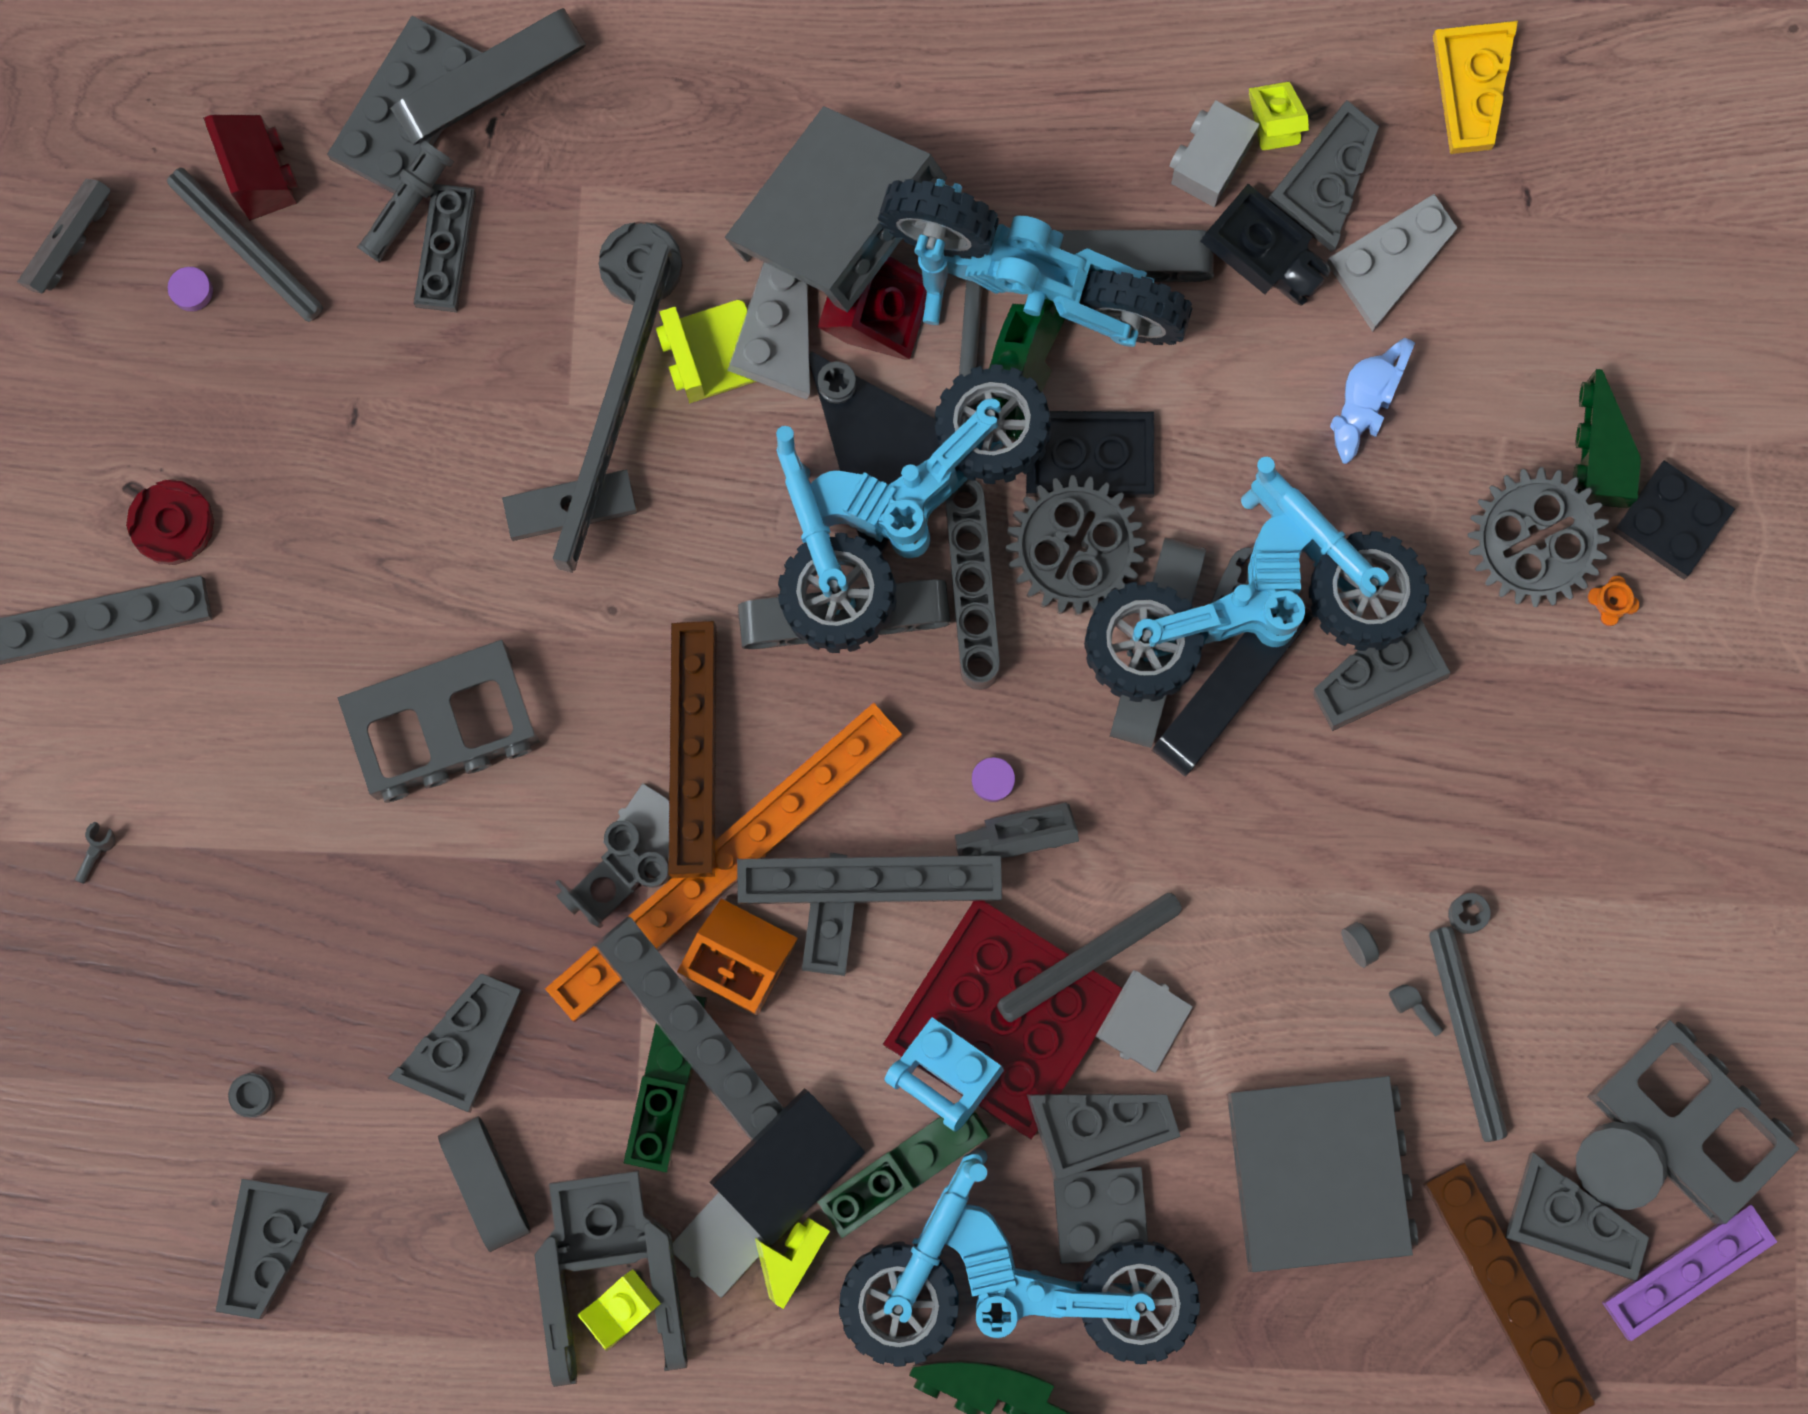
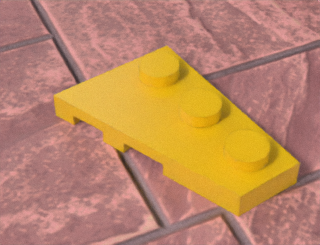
M1518 21L1435 30L1433 42L1450 154L1492 150L1496 140L1505 81L1509 71L1510 55Z

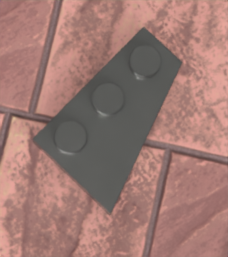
M481 973L449 1008L442 1020L418 1043L411 1055L400 1067L398 1066L388 1079L471 1113L523 991Z
M1026 1094L1053 1178L1056 1180L1181 1137L1166 1094Z
M1535 1153L1529 1154L1505 1238L1637 1281L1649 1237L1607 1206L1592 1198L1569 1178L1558 1173Z
M250 1179L241 1180L215 1312L263 1319L332 1193Z

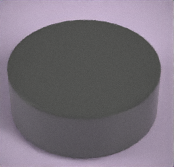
M1354 922L1342 929L1341 935L1344 944L1357 964L1365 968L1379 959L1378 946L1369 930L1363 924Z
M255 1073L243 1074L237 1077L229 1088V1104L237 1114L243 1117H260L266 1114L274 1103V1087L262 1075Z

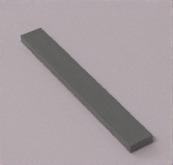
M653 242L554 552L553 560L559 570L573 573L578 564L674 261L669 245L665 243Z

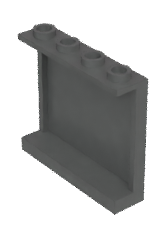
M823 106L739 219L734 223L725 239L744 261L748 262L753 256L823 291L836 307L848 312L903 239L902 237L896 238L889 233L890 230L884 229L880 225L881 221H878L888 185L892 184L895 180L904 182L905 179H913L918 183H922V181L936 183L937 179L946 181L947 177L931 154Z
M1390 1076L1227 1094L1248 1272L1413 1256L1412 1246L1418 1245V1232L1415 1219H1408L1406 1201L1412 1200V1186L1409 1174H1402L1400 1156H1406V1140L1403 1129H1396L1394 1112H1400L1401 1102L1398 1086L1391 1085Z

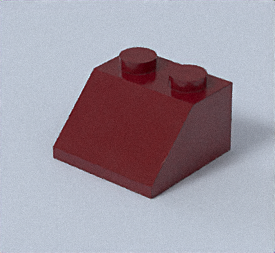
M209 115L203 117L230 193L249 221L297 204L292 189L297 188L298 183L290 164L282 165L278 152L285 149L275 126L268 128L261 115Z
M889 256L848 312L836 307L827 296L818 328L847 344L910 360L925 309L927 292L923 285L922 275Z

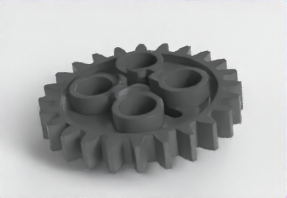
M1539 467L1536 479H1531L1528 471L1521 469V482L1516 483L1513 478L1506 475L1504 476L1505 490L1502 491L1494 485L1489 487L1495 498L1492 502L1483 499L1478 500L1479 505L1486 512L1484 516L1471 515L1470 519L1481 526L1480 531L1470 532L1468 537L1479 540L1480 546L1470 550L1469 554L1475 556L1482 555L1484 561L1478 564L1475 570L1477 572L1489 569L1491 575L1485 582L1487 586L1497 581L1502 583L1499 592L1500 597H1504L1512 589L1516 591L1515 604H1521L1527 594L1531 595L1533 607L1539 606L1542 595H1546L1553 606L1557 605V592L1562 591L1570 600L1574 598L1571 587L1573 584H1577L1585 590L1589 587L1583 577L1585 573L1596 576L1601 573L1592 563L1594 559L1603 560L1608 557L1604 552L1598 550V544L1611 541V537L1599 534L1598 529L1609 524V519H1596L1595 513L1604 505L1602 503L1588 504L1587 500L1593 490L1588 488L1578 493L1576 488L1579 478L1574 477L1565 485L1562 483L1563 471L1557 470L1552 480H1548L1544 467ZM1547 495L1555 497L1560 504L1558 516L1550 521L1542 519L1536 510L1538 501ZM1506 516L1517 518L1521 525V533L1512 541L1503 539L1498 532V524ZM1567 517L1574 518L1572 525L1545 539L1547 546L1544 549L1538 544L1531 545L1509 558L1505 557L1504 551L1525 541L1533 535L1531 530L1533 526L1536 525L1539 530H1544ZM1567 533L1575 535L1581 544L1578 555L1571 559L1562 557L1557 550V541L1562 535ZM1525 554L1537 556L1542 565L1539 575L1533 579L1522 576L1518 569V562Z
M1071 475L1068 487L1063 488L1060 481L1055 478L1052 481V492L1048 493L1041 485L1036 488L1039 498L1037 502L1027 496L1023 499V503L1028 509L1027 513L1021 511L1014 512L1013 517L1021 523V526L1008 527L1007 534L1017 538V542L1006 545L1005 549L1007 552L1017 553L1018 558L1011 561L1008 567L1009 569H1022L1023 573L1015 582L1017 585L1028 581L1031 583L1032 586L1027 594L1028 598L1033 597L1038 592L1044 595L1041 607L1045 608L1053 599L1057 601L1058 614H1062L1067 603L1073 605L1075 615L1081 614L1083 603H1088L1090 609L1094 612L1099 598L1104 600L1113 589L1117 588L1120 590L1124 588L1123 578L1136 580L1138 574L1129 566L1130 564H1141L1144 561L1142 556L1133 553L1135 548L1145 544L1144 539L1133 537V533L1143 525L1142 522L1129 523L1127 519L1135 510L1134 506L1121 509L1118 506L1124 496L1122 492L1112 499L1107 496L1109 483L1106 482L1099 491L1093 490V477L1087 479L1084 487H1078L1075 475ZM1061 506H1068L1074 509L1078 517L1076 525L1067 528L1060 526L1055 520L1054 513L1056 509ZM1093 512L1095 518L1081 542V546L1086 549V552L1078 551L1073 557L1064 577L1060 580L1057 579L1055 574L1069 549V545L1064 542V539L1073 540L1087 513ZM1098 526H1107L1112 529L1115 534L1114 545L1105 548L1097 545L1093 540V530ZM1046 543L1055 547L1058 552L1056 563L1047 566L1037 561L1034 552L1037 546ZM1081 563L1089 564L1095 571V582L1085 586L1077 583L1073 577V568Z

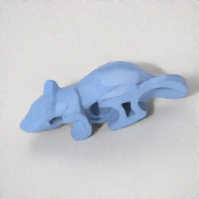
M1408 338L1401 339L1384 354L1360 361L1349 372L1345 384V404L1341 410V416H1335L1330 426L1334 431L1335 446L1342 463L1347 464L1357 455L1360 436L1366 429L1369 428L1372 436H1377L1385 417L1378 414L1380 407L1388 409L1415 345V342ZM1399 357L1397 365L1394 366L1396 359Z

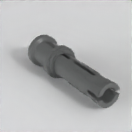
M424 140L420 143L421 151L409 169H403L399 174L401 175L399 180L402 182L396 189V192L375 220L367 235L357 246L358 249L379 263L423 197L428 198L429 195L432 196L434 193L433 185L446 166L451 167L454 163L452 159Z

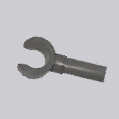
M97 822L91 823L86 829L85 838L90 846L74 879L85 884L100 853L107 852L115 844V835L111 829L107 832L104 840L101 842L94 841L100 828Z
M1401 985L1389 992L1390 999L1400 1014L1412 1008L1414 1013L1435 1037L1443 1031V1028L1425 1009L1426 1007L1422 1004V998L1416 988Z

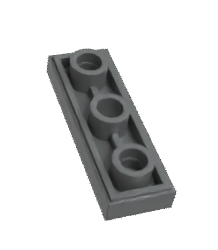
M84 180L17 282L30 291L42 294L45 290L51 291L59 283L63 275V270L60 269L69 255H76L86 241V236L83 233L91 221H98L108 209L109 201L106 199L111 193L110 188L98 180Z
M434 184V193L430 198L414 305L416 308L457 313L476 192L474 188ZM442 243H450L448 249L443 251L438 250V247Z
M627 469L605 475L590 524L637 514ZM577 481L502 497L511 540L517 541L561 531L567 515V511H564V506L571 502Z

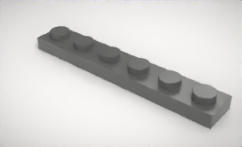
M196 576L0 618V665L212 620L205 578Z
M1001 856L737 859L738 904L1002 900Z
M626 917L594 944L598 952L749 1139L752 1140L784 1107L631 917Z

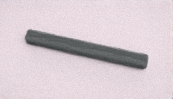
M184 168L176 169L168 177V185L305 321H313L322 312L323 306Z
M1173 893L1164 894L1001 998L997 1004L999 1012L1006 1021L1013 1022L1178 916L1182 910L1180 902Z
M1452 927L1438 928L1430 932L1429 938L1482 1138L1485 1142L1506 1138L1508 1133L1454 929Z

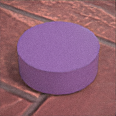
M184 267L174 272L170 277L168 294L180 309L197 311L204 308L210 302L213 287L203 271L195 267Z
M995 757L986 758L979 762L973 770V790L978 797L985 801L999 802L1004 800L1014 788V771L1003 759Z

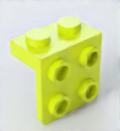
M735 300L680 319L676 307L659 312L663 325L656 327V331L663 352L672 350L676 364L669 366V370L676 391L685 389L689 404L757 382L727 371L747 313V308L743 301Z

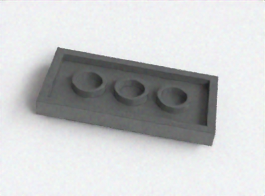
M411 16L327 153L330 160L394 194L402 182L399 180L401 177L399 174L403 169H409L421 151L420 143L413 146L390 108L404 97L480 55L482 52ZM441 132L425 141L433 146Z

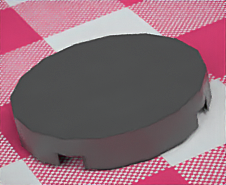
M635 222L624 224L610 233L601 246L599 271L602 282L611 295L625 304L634 305L654 241L668 244L674 260L662 299L669 296L680 281L683 264L679 246L672 235L657 224L647 222L646 224H635Z
M1611 1122L1597 1126L1584 1138L1576 1154V1172L1582 1186L1595 1200L1611 1208L1631 1210L1645 1206L1657 1197L1667 1177V1160L1660 1144L1653 1137L1650 1139L1641 1132V1128L1633 1124Z

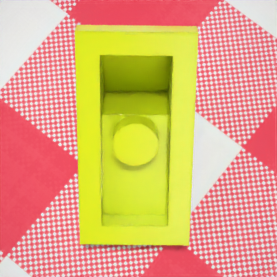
M1290 81L1249 88L1254 121L1259 123L1257 136L1261 149L1270 150L1300 144L1301 132L1309 130L1308 114Z
M807 1217L803 1225L797 1223L791 1230L785 1242V1246L789 1248L785 1255L755 1238L769 1298L782 1309L786 1306L830 1232L809 1217Z
M632 1269L600 1298L582 1310L578 1316L602 1347L608 1351L661 1303Z

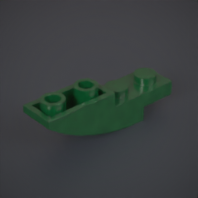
M1048 299L1044 300L1040 316H1032L1023 311L1025 304L1012 303L996 342L989 369L991 365L995 364L1003 365V369L1009 371L1011 367L1022 371L1023 377L1027 379L1031 377L1038 384V388L1042 393L1052 372L1045 363V359L1065 318L1059 315L1054 302ZM992 398L1000 402L1001 408L1009 401L1007 399ZM1017 405L1004 420H1025V417ZM1006 430V435L1011 441H1017L1023 430Z
M694 995L705 1009L707 997ZM657 1023L654 1028L645 1074L642 1076L623 1163L667 1173L685 1107L693 1068Z
M975 1110L962 1128L956 1132L944 1125V1118L940 1116L817 1201L841 1238L862 1226L988 1139L991 1134Z
M935 1361L913 1365L909 1376L917 1379L913 1386L914 1388L938 1399L940 1392H943L957 1399L954 1407L966 1414H980L981 1412L991 1414L998 1399L1005 1402L1002 1411L1007 1414H1072L1048 1402V1398L1054 1388L1052 1383L1009 1367L973 1361Z

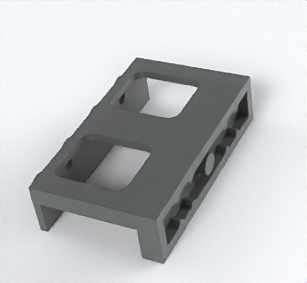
M502 640L337 697L369 794L377 800L383 798L385 803L394 802L409 795L408 789L422 784L425 785V788L440 786L450 781V774L464 769L467 774L482 771L491 766L490 760L504 755L507 756V759H515L532 752L531 746L540 743L538 736L534 732L511 665L513 662L508 647ZM489 681H495L500 687L513 725V731L505 738L473 749L467 748L464 745L450 703L451 697L457 692ZM406 710H413L417 714L430 752V762L423 767L392 778H386L381 772L368 728L375 721Z
M1671 1020L1661 1022L1655 1027L1657 1031L1605 1083L1599 1084L1587 1097L1612 1122L1633 1124L1641 1128V1132L1650 1139L1653 1137L1660 1144L1666 1157L1667 1177L1714 1224H1727L1799 1148L1791 1141L1794 1137L1791 1130L1775 1117L1770 1120L1758 1108L1761 1105L1758 1097L1743 1085L1738 1088L1726 1076L1729 1070L1724 1063L1713 1054L1709 1053L1706 1056L1694 1044L1697 1038L1685 1025L1680 1022L1674 1024ZM1671 1045H1674L1709 1080V1083L1675 1117L1667 1116L1638 1086L1639 1077ZM1736 1109L1774 1145L1773 1149L1739 1182L1732 1181L1702 1149L1704 1141Z

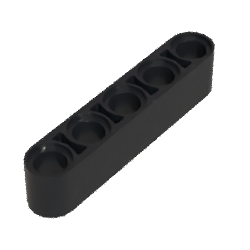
M1305 607L1304 618L1292 639L1280 647L1267 646L1258 639L1255 633L1245 632L1152 748V751L1186 777L1314 617L1312 612Z

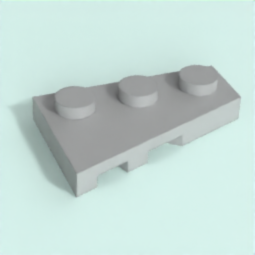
M1435 194L1328 259L1327 264L1372 332L1454 235L1457 226Z
M763 262L727 371L807 400L810 395L807 283Z

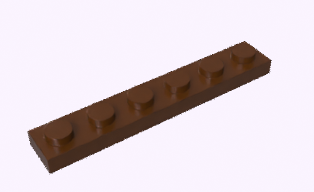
M714 621L671 623L668 874L671 878L715 877L717 626Z
M1461 1163L1425 1182V1188L1547 1414H1579L1595 1405L1591 1394L1466 1164Z

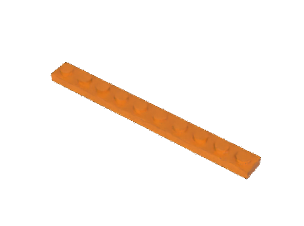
M872 703L715 840V877L671 878L628 917L633 919L654 947L659 950L737 882V859H763L900 740L902 738L901 732L876 704ZM593 946L548 985L545 990L573 1022H577L617 987L622 980Z

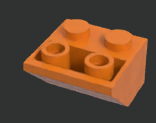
M721 898L697 932L677 973L758 1016L798 938Z

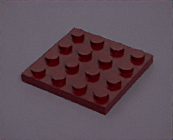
M973 901L884 1041L883 1046L902 1057L931 1017H933L1002 1066L1004 1069L1003 1073L978 1107L1032 1140L1038 1128L1026 1094H1061L1094 1041L1096 1034L1122 988L1092 970L1013 1022L1006 1021L997 1007L1000 999L1063 960L1069 954L985 901ZM920 1064L917 1066V1068L921 1069L931 1077L935 1078L942 1084L957 1092L955 1089L950 1087L948 1084L943 1082L941 1079L936 1077L934 1074L929 1072Z

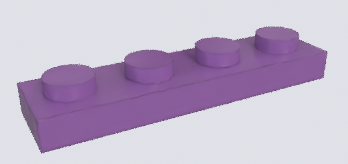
M1747 1204L1727 1224H1717L1637 1278V1281L1631 1282L1603 1301L1602 1304L1627 1341H1632L1776 1244L1777 1241L1752 1204Z

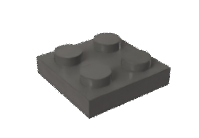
M1141 1167L1085 1171L1060 1180L1053 1178L1061 1264L1094 1261L1093 1259L1099 1253L1105 1252L1111 1248V1245L1121 1241L1125 1243L1131 1242V1239H1144L1145 1242H1148Z

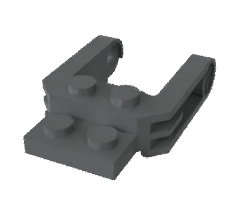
M639 1170L551 1182L549 1189L555 1229L534 1256L549 1371L553 1387L577 1384V1362L565 1269L580 1271L636 1263L642 1258L648 1259L652 1293L661 1303L655 1309L657 1331L658 1334L661 1333L664 1346V1371L687 1368V1348L671 1231L650 1215L644 1213Z

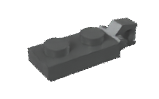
M1067 802L984 820V827L955 835L958 856L1015 857L1028 852L1057 848L1065 844L1079 842L1077 827L1070 805Z
M830 853V858L848 857L846 854ZM810 903L802 971L845 976L855 903Z

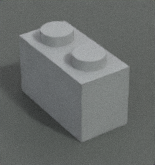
M1215 100L1209 112L1201 110L1190 129V132L1195 135L1188 147L1181 144L1169 165V167L1174 169L1171 184L1215 208L1254 142L1259 123Z

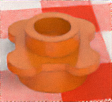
M1621 576L1611 577L1605 586L1593 588L1588 593V602L1597 607L1601 614L1600 620L1606 626L1616 625L1620 617L1625 614H1634L1639 609L1638 599L1634 597L1631 588ZM1610 598H1616L1617 604H1611Z

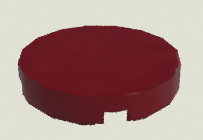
M163 480L156 482V485L148 489H143L136 495L128 509L126 526L132 543L143 556L158 564L177 565L192 560L205 549L212 537L214 517L209 502L195 487L183 481Z

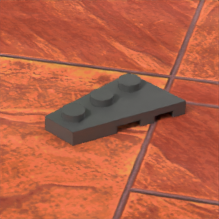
M1348 100L1341 105L1267 198L1331 252L1337 247L1341 236L1340 231L1345 217L1351 208L1357 183L1364 171L1379 128L1377 124Z
M1420 618L1413 630L1399 643L1390 644L1382 650L1375 651V648H1368L1366 651L1358 650L1355 654L1350 655L1314 688L1313 695L1331 730L1334 731L1448 679L1450 671Z

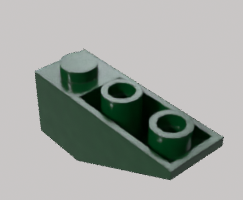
M1596 369L1587 382H1582L1580 387L1579 407H1584L1585 413L1584 423H1579L1577 427L1575 446L1582 449L1581 463L1575 465L1572 479L1574 477L1579 478L1576 488L1578 493L1588 488L1593 490L1587 500L1588 504L1602 503L1608 507L1628 509L1638 499L1641 456L1603 370Z

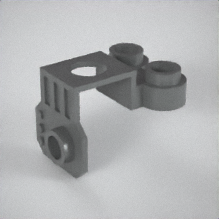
M616 821L608 826L604 834V843L608 851L601 857L603 861L574 889L569 888L563 881L558 879L555 883L562 891L557 895V898L574 915L580 910L588 918L590 924L601 928L604 926L602 921L637 889L636 886L639 883L649 888L662 886L669 878V863L665 857L656 852H647L639 856L636 853L641 842L639 830L627 821ZM623 831L629 832L631 835L630 844L626 847H619L616 843L617 835ZM650 863H658L661 867L660 875L654 879L648 878L645 871L646 867ZM602 877L611 879L616 886L614 898L606 903L597 902L591 894L592 884L595 880Z

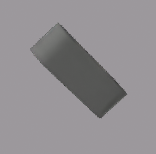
M479 1116L438 1135L445 1158L488 1251L492 1252L530 1234L531 1229L526 1215L482 1119Z

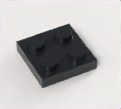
M1663 460L1639 493L1638 499L1630 506L1613 532L1685 580L1735 508Z

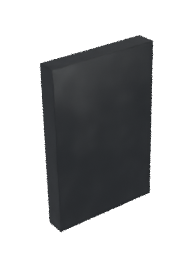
M1050 411V443H1047L1045 447L1046 453L1041 461L1037 459L1033 463L1034 468L1026 474L1027 497H1038L1036 488L1039 485L1045 488L1048 493L1052 492V481L1055 478L1060 481L1063 488L1068 487L1071 475H1075L1078 487H1084L1087 479L1093 477V490L1099 491L1106 482L1109 483L1108 497H1114L1121 492L1124 494L1123 498L1154 497V412Z
M804 1088L709 1183L772 1246L866 1152L818 1100Z

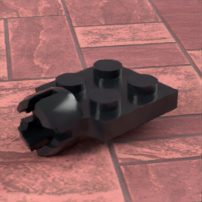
M1250 184L1244 187L1200 240L1201 243L1263 294L1266 295L1270 289L1277 288L1292 302L1300 306L1308 302V299L1303 295L1307 297L1312 296L1323 284L1324 278L1321 276V273L1328 278L1331 268L1323 259L1309 250L1308 244L1313 236Z

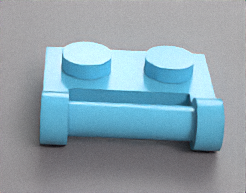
M931 1017L901 1059L890 1067L884 1080L894 1089L901 1087L944 1118V1125L956 1132L966 1123L1004 1069L990 1057ZM920 1064L963 1096L959 1102L953 1104L914 1076L912 1073Z

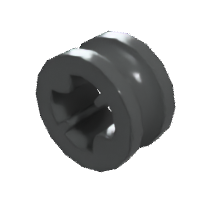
M837 361L822 367L817 380L822 397L828 402L835 404L844 403L851 399L856 389V378L851 367ZM836 373L843 374L844 383L848 386L844 390L840 386L839 392L830 391V383L826 379L830 375L835 379L834 374Z
M1475 893L1459 896L1451 903L1448 909L1450 924L1455 930L1464 934H1472L1483 929L1488 924L1491 914L1488 902L1482 896ZM1463 902H1469L1468 907L1475 904L1479 908L1480 913L1475 916L1476 925H1470V920L1464 923L1460 920L1459 914L1464 911L1461 905Z

